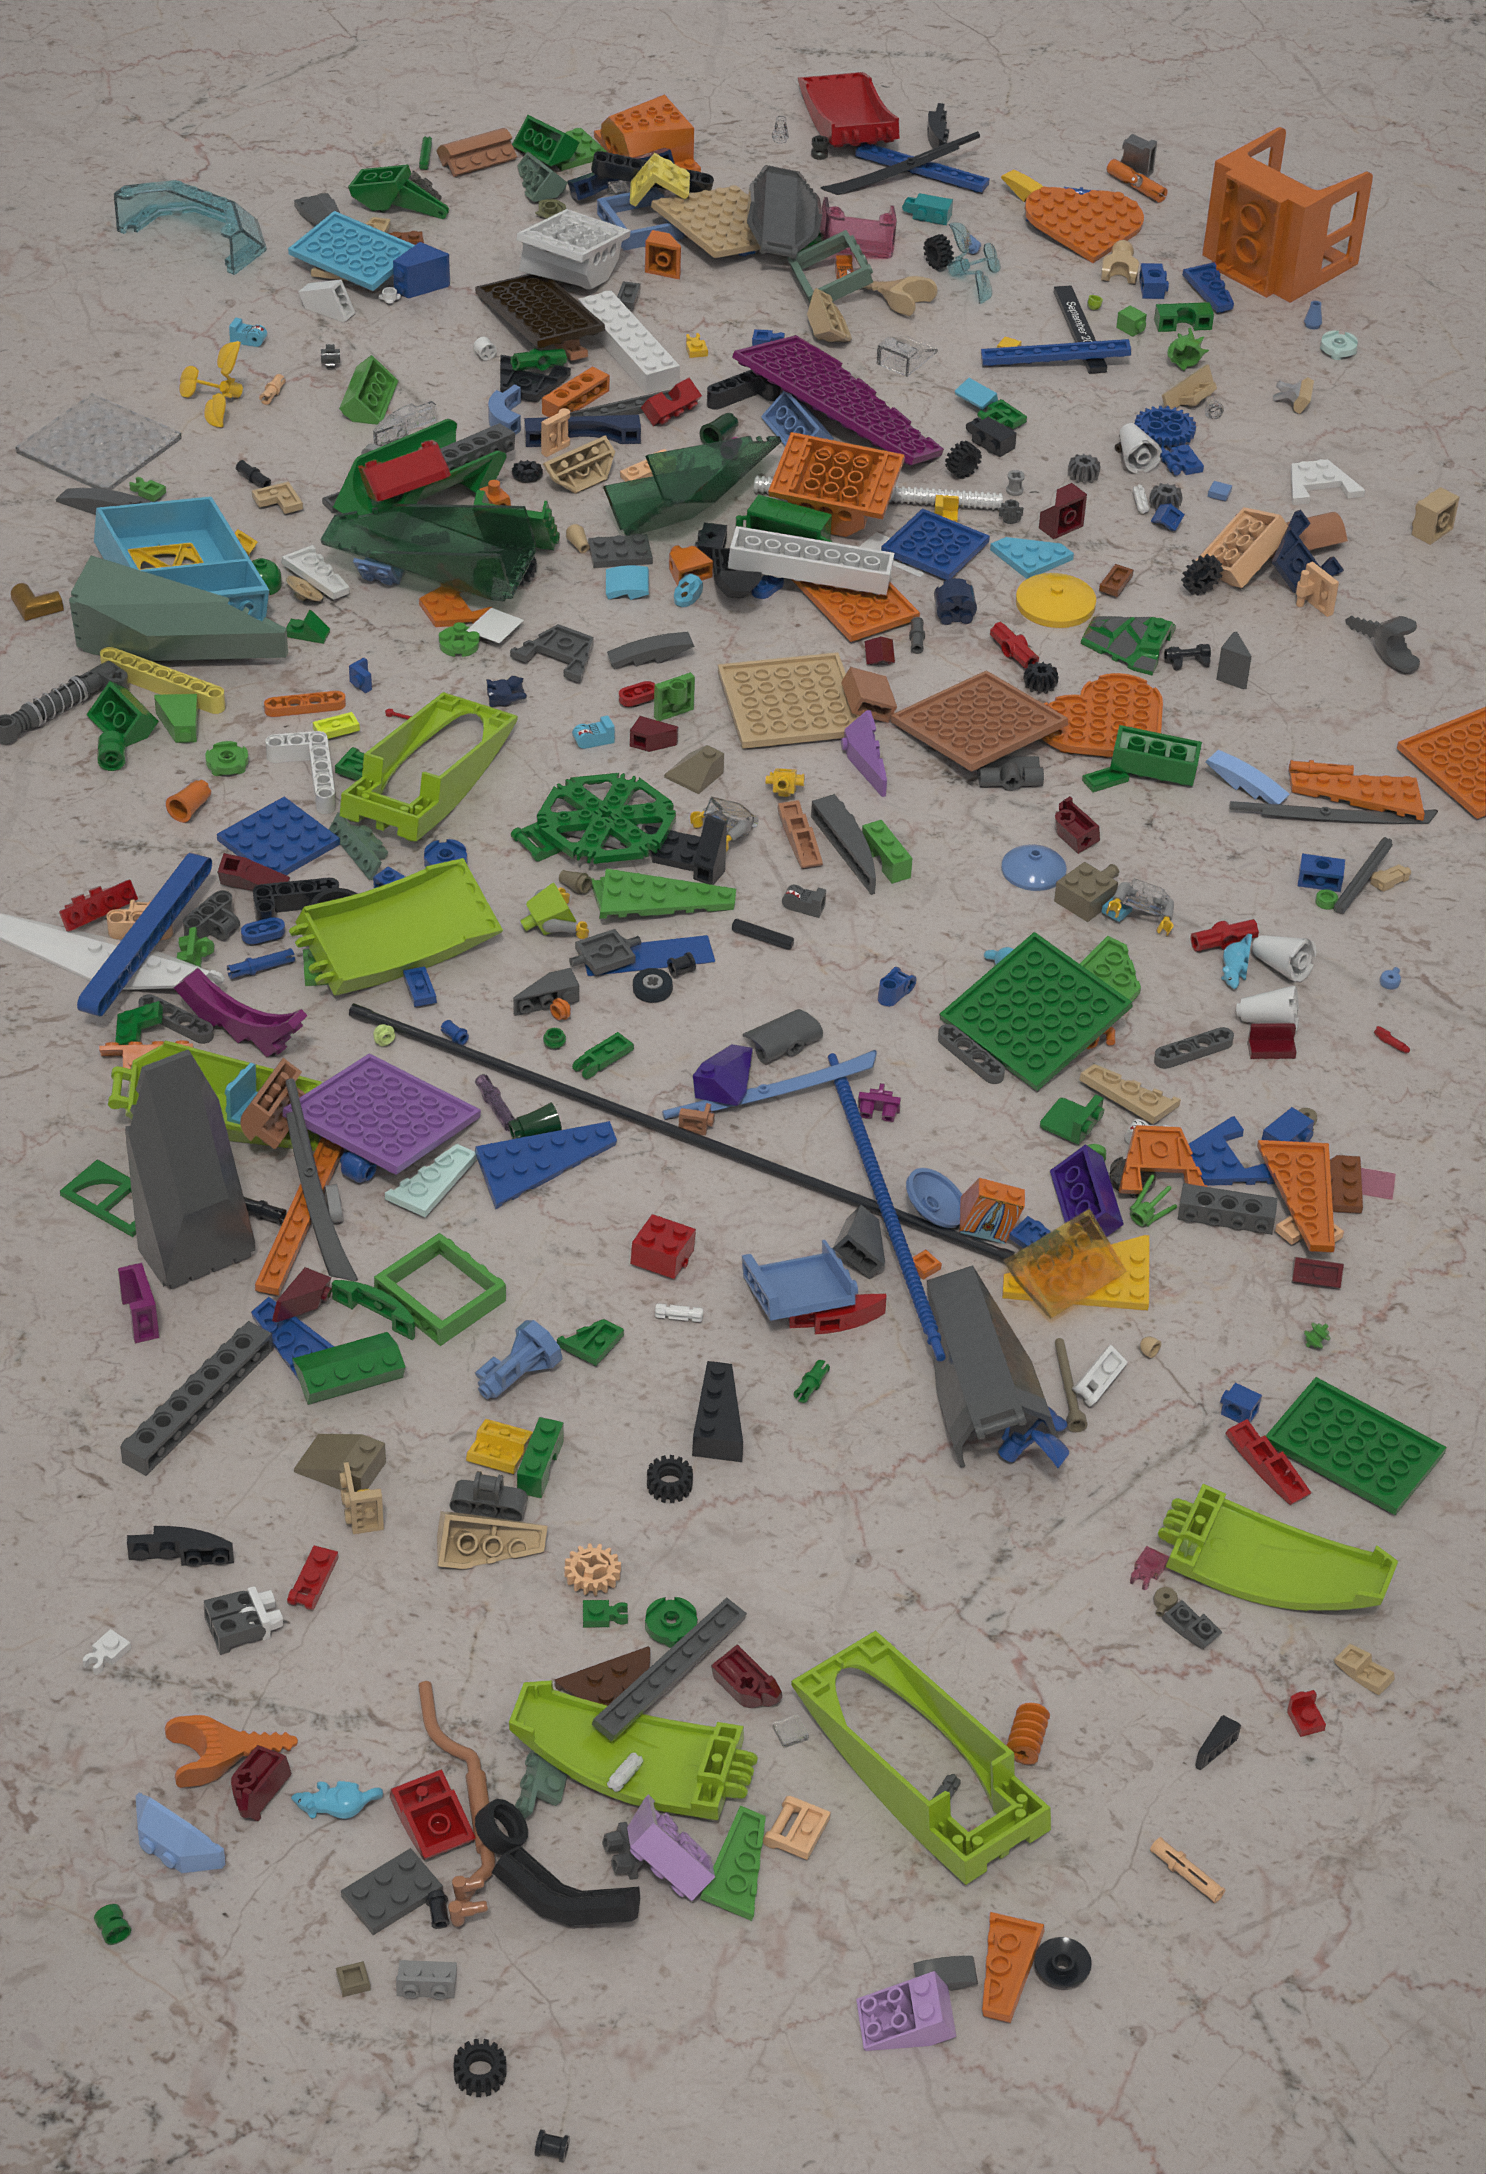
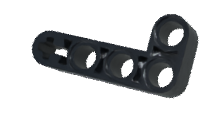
M751 369L709 385L707 387L706 404L708 408L718 410L758 394L768 401H775L780 396L781 387L768 382L767 378L756 375Z
M328 877L257 885L253 889L255 919L259 921L276 917L278 912L302 910L305 906H309L313 897L327 889L339 888V882L335 878Z

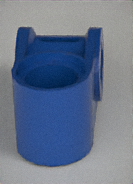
M894 967L880 980L878 1002L888 1007L896 1005L899 1000L913 990L917 981L916 976H909L902 972L899 967Z

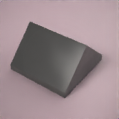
M1233 632L1221 647L1216 680L1240 689H1247L1252 656L1238 632Z

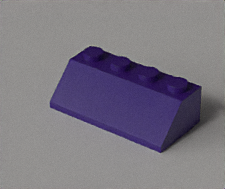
M1085 1144L1050 1170L1071 1240L1106 1238L1124 1225L1103 1156Z

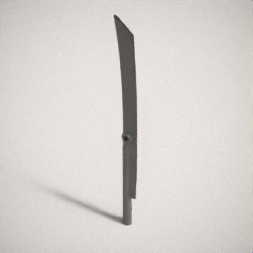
M1230 801L1229 804L1230 810L1258 811L1264 815L1376 823L1429 824L1438 813L1436 809L1424 810L1425 815L1422 821L1417 820L1416 816L1405 813L1404 817L1399 816L1395 811L1331 809L1329 807L1319 808Z
M290 1078L285 1082L292 1112L287 1113L286 1118L302 1190L318 1245L329 1276L356 1282L358 1278L340 1243L325 1201L296 1083L293 1078Z

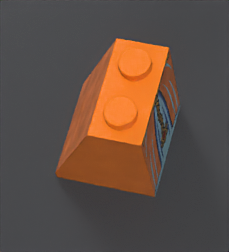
M978 1178L960 1198V1233L1005 1244L1009 1238V1233L1013 1230L1025 1207V1189Z

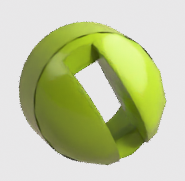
M1089 295L1087 305L1091 310H1097L1101 307L1103 299L1097 295Z

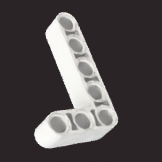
M321 731L268 736L265 740L267 760L272 763L310 760L316 809L321 814L334 812L336 808L335 789L327 735Z

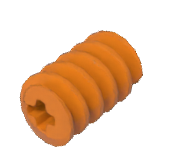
M1024 1703L1017 1708L1011 1733L1006 1744L1014 1752V1761L1023 1765H1032L1038 1762V1754L1041 1751L1043 1737L1046 1733L1045 1729L1048 1727V1720L1050 1719L1049 1711L1038 1703Z

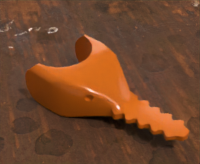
M205 1715L179 1716L171 1719L165 1725V1735L168 1740L173 1743L190 1746L200 1756L198 1761L186 1764L176 1771L175 1782L179 1788L202 1786L218 1780L243 1756H249L257 1745L281 1752L282 1748L290 1751L298 1743V1739L287 1732H284L282 1735H279L277 1732H274L272 1735L263 1732L259 1735L255 1731L248 1734L244 1730L239 1732Z

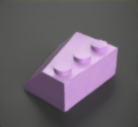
M648 1794L627 1827L631 1847L630 1852L639 1861L646 1860L657 1877L660 1879L665 1877L670 1881L672 1889L679 1896L684 1897L686 1895L693 1901L715 1878L711 1857L688 1833L683 1831L680 1834L677 1831L678 1826L674 1823V1819L667 1812L661 1815L654 1808L653 1803L655 1800Z

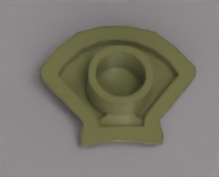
M546 199L539 201V211L535 212V214L547 219L567 208L564 203L558 200Z

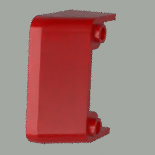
M429 440L421 443L422 447L412 453L383 463H377L376 460L365 463V467L362 465L358 466L368 497L375 501H382L451 476L438 443Z

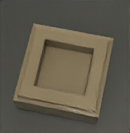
M364 1961L336 1968L342 1997L371 1991Z

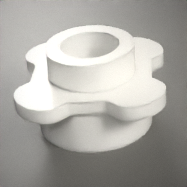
M386 287L382 290V294H379V299L384 300L388 304L394 303L396 299L401 298V295L397 294V290L393 287Z

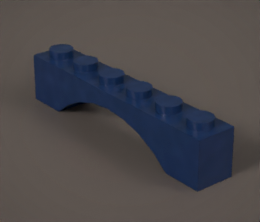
M661 148L635 157L636 159L648 161L656 153L672 161L674 164L671 150L667 148ZM592 172L567 182L572 198L581 200L625 181L598 176Z
M639 415L576 416L568 419L569 438H601L606 435L608 440L619 444H641ZM550 417L524 418L526 447H541V422Z

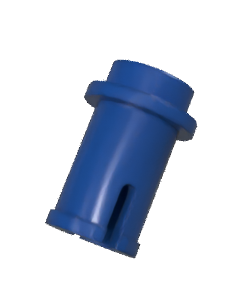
M446 1020L442 1023L441 1032L449 1036L453 1042L464 1045L468 1041L469 1035L465 1028H459L451 1020Z

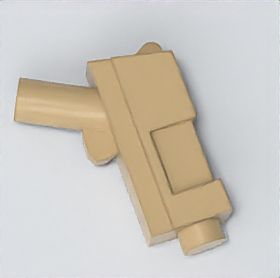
M1398 864L1385 871H1374L1369 878L1371 879L1370 884L1384 892L1393 888L1397 883L1408 881L1411 870L1409 867L1405 868Z

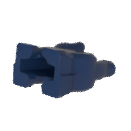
M511 676L507 680L491 681L486 679L489 707L509 705L513 701L526 699L527 694L524 693L522 684L524 678Z

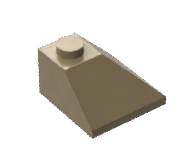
M709 745L701 747L685 756L665 773L664 778L700 794L724 773V753Z

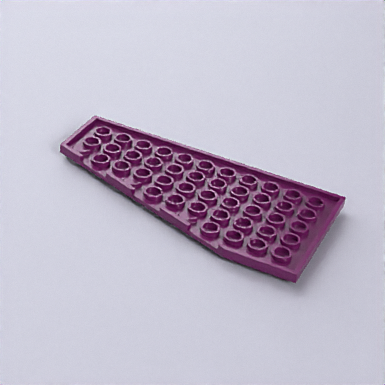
M797 335L735 350L732 358L737 360L741 366L752 369L756 375L767 378L768 382L777 384L782 387L783 391L792 393L797 396L798 400L807 402L812 405L813 409L822 411L827 414L828 418L842 423L843 427L854 430L858 436L872 441L873 445L882 447L889 452L904 454V463L907 465L941 456L944 449L930 437L925 438L919 430L913 428L911 421L895 407H888L885 401L876 396L877 392L861 378L855 379L849 371L842 368V362Z

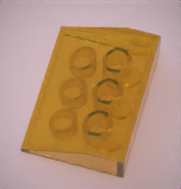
M1090 1209L1076 1215L1003 1260L1015 1281L1050 1319L1127 1272Z

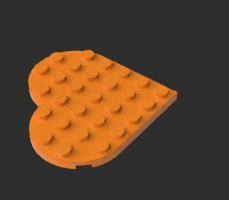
M1044 186L1033 191L1027 197L1024 207L1026 211L1025 216L1033 226L1092 263L1110 253L1114 243L1117 241H1128L1137 235L1142 229L1144 214L1138 203L1124 196L1121 192L1091 190L1080 195L1071 188Z
M1124 673L1100 675L1098 680L1088 681L1083 686L1080 695L1055 697V701L1044 703L1068 718L1067 726L1042 738L1047 744L1059 749L1063 753L1112 757L1119 725L1161 733L1162 695L1156 687L1152 688L1148 685L1147 680Z

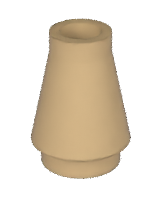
M573 524L567 528V540L580 553L587 552L590 546L584 528L578 524Z

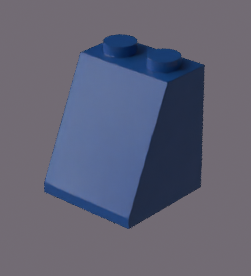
M419 242L393 260L394 288L397 290V294L409 299L449 287V254Z

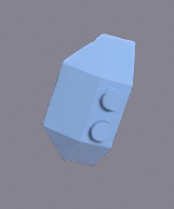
M140 1792L136 1795L139 1845L146 1853L154 1854L168 1868H175L181 1873L222 1869L226 1865L224 1848L212 1842L208 1836L151 1797Z

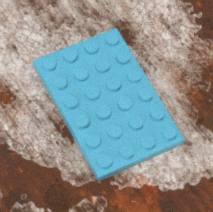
M334 211L290 246L288 253L295 258L374 291L393 275V260L415 245Z

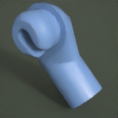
M968 235L966 237L968 252L976 254L981 247V243L972 235Z

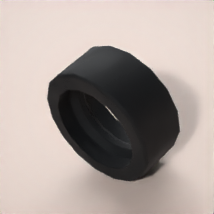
M495 1799L479 1810L475 1816L477 1835L490 1851L498 1855H503L511 1849L523 1845L528 1838V1827L525 1818L512 1803L506 1800ZM494 1818L504 1825L508 1836L499 1829Z

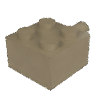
M1083 862L1056 882L1054 902L1089 922L1102 912V906L1114 896L1118 888V882L1113 878L1119 876L1118 873L1120 871L1118 867L1110 864L1103 871H1099L1088 863Z

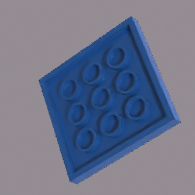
M922 508L881 546V551L892 552L895 559L948 580L989 543L990 536Z
M285 796L217 833V841L235 855L250 859L284 875L290 874L340 845V838Z

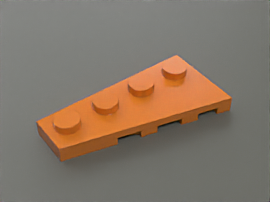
M990 1912L982 2011L984 2017L1011 2023L1045 1928L1044 1924Z

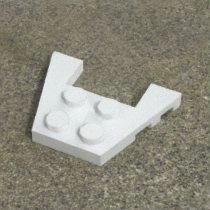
M1328 459L1309 462L1302 461L1300 463H1292L1291 465L1292 505L1308 504L1310 502V495L1307 491L1341 487L1347 499L1364 497V488Z

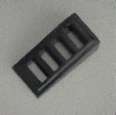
M1225 1715L1219 1718L1198 1751L1195 1764L1196 1769L1202 1770L1237 1741L1241 1729L1240 1723Z

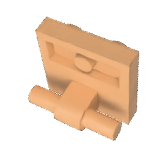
M1314 562L1308 563L1306 570L1301 572L1300 581L1297 583L1296 606L1303 607L1306 600L1325 616L1333 615L1339 582Z

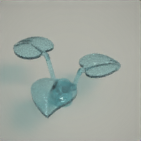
M950 223L948 225L953 231L956 244L962 254L955 257V261L949 262V272L952 276L959 274L960 276L964 274L975 275L979 304L984 303L992 296L990 280L984 275L983 271H968V269H970L971 265L987 261L988 269L991 272L996 273L1000 271L1001 263L997 258V251L993 244L986 243L983 247L986 258L972 262L962 258L970 251L971 237L969 231L961 223Z

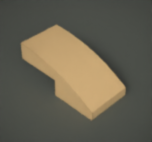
M1349 1644L1334 1659V1663L1349 1677L1377 1695H1380L1395 1680L1393 1671L1372 1662L1371 1653L1352 1644Z

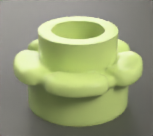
M379 1025L373 1032L375 1043H379L382 1047L388 1046L395 1039L394 1029L389 1025Z

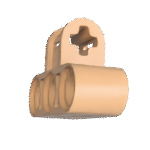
M131 900L129 909H115L108 912L106 916L108 935L113 939H123L152 900L149 902H135V900ZM172 924L160 940H167L172 937Z

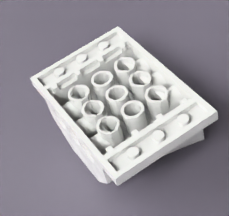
M566 209L517 233L516 240L523 242L519 271L582 286L584 289H592L609 279L619 259L621 243L630 237L631 230Z

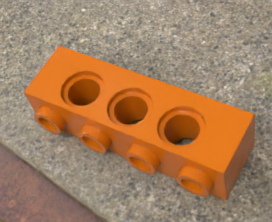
M592 366L542 397V414L552 417L563 408L569 409L570 412L582 409L609 392L610 375Z

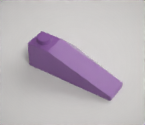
M867 710L845 728L844 738H841V748L846 751L850 762L881 797H886L887 777L883 759L880 758L879 740L875 741L874 732H876V726L871 710Z

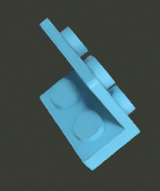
M253 1063L242 1069L235 1080L230 1082L225 1089L227 1103L225 1111L227 1113V1121L241 1124L243 1112L258 1093L256 1092V1065Z

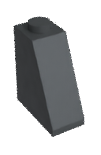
M860 1205L846 1219L833 1249L869 1279L884 1266L885 1256L880 1221L865 1207Z

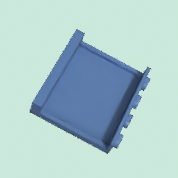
M822 1240V1254L758 1266L751 1254L742 1255L743 1277L770 1321L855 1304V1295L858 1294L857 1282L852 1280L849 1270L843 1267L841 1258H837L835 1250L829 1246L826 1240Z

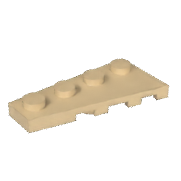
M1093 1064L1080 1074L1079 1080L1151 1124L1156 1123L1178 1108L1181 1099L1175 1096L1172 1099L1163 1096V1091L1154 1088L1153 1091L1141 1087V1083L1138 1081H1125L1121 1079L1122 1075L1096 1064Z

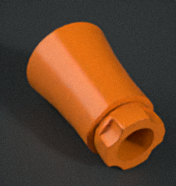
M202 779L196 780L180 792L167 798L166 809L170 816L179 822L189 821L195 811L210 797L211 789L208 783Z

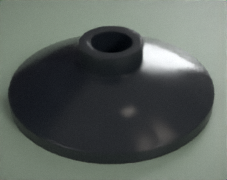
M1067 1937L1048 1939L1039 1946L1035 1954L1034 1963L1037 1973L1045 1982L1055 1987H1075L1083 1983L1090 1974L1092 1967L1091 1956L1088 1950L1074 1939Z

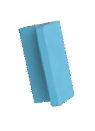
M968 378L955 390V395L980 409H984L986 406L998 401L996 392L971 378Z

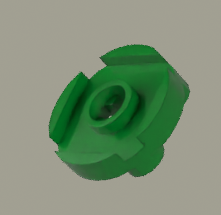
M666 1597L659 1598L652 1602L646 1610V1632L652 1639L665 1644L669 1648H672L698 1624L695 1607L689 1601L680 1597H674V1600H666ZM675 1618L677 1620L676 1623L670 1624L667 1623L666 1619L672 1620Z

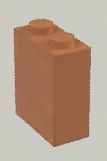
M850 667L841 684L852 714L861 716L865 711L871 710L873 719L888 723L891 719V714H894L897 709V704L887 677Z

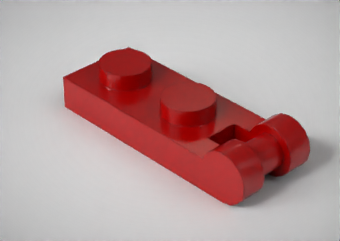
M313 1545L293 1589L288 1594L287 1604L295 1606L301 1604L305 1605L306 1609H315L339 1558L338 1551Z

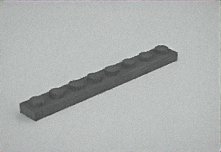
M726 1597L593 1719L592 1726L610 1741H614L745 1620L747 1613Z

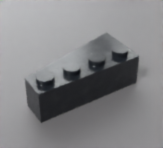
M707 1361L693 1433L692 1456L742 1462L743 1436L732 1364Z

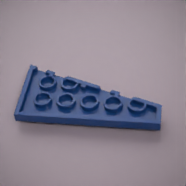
M610 1121L480 1145L475 1147V1154L496 1210L504 1202L510 1199L514 1200L520 1197L521 1193L541 1186L563 1174L564 1170L580 1165L581 1161L590 1156L595 1157L616 1145L617 1138Z

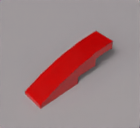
M1248 1419L1226 1431L1225 1434L1247 1463L1289 1505L1300 1501L1312 1493L1284 1452L1277 1453L1265 1435L1260 1437Z

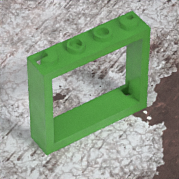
M438 1233L374 1276V1287L398 1300L412 1315L415 1326L439 1346L448 1342L506 1301V1284L504 1281L489 1272L486 1266L479 1264L468 1252L461 1250L451 1239H447L441 1233ZM439 1254L486 1290L443 1321L396 1284Z

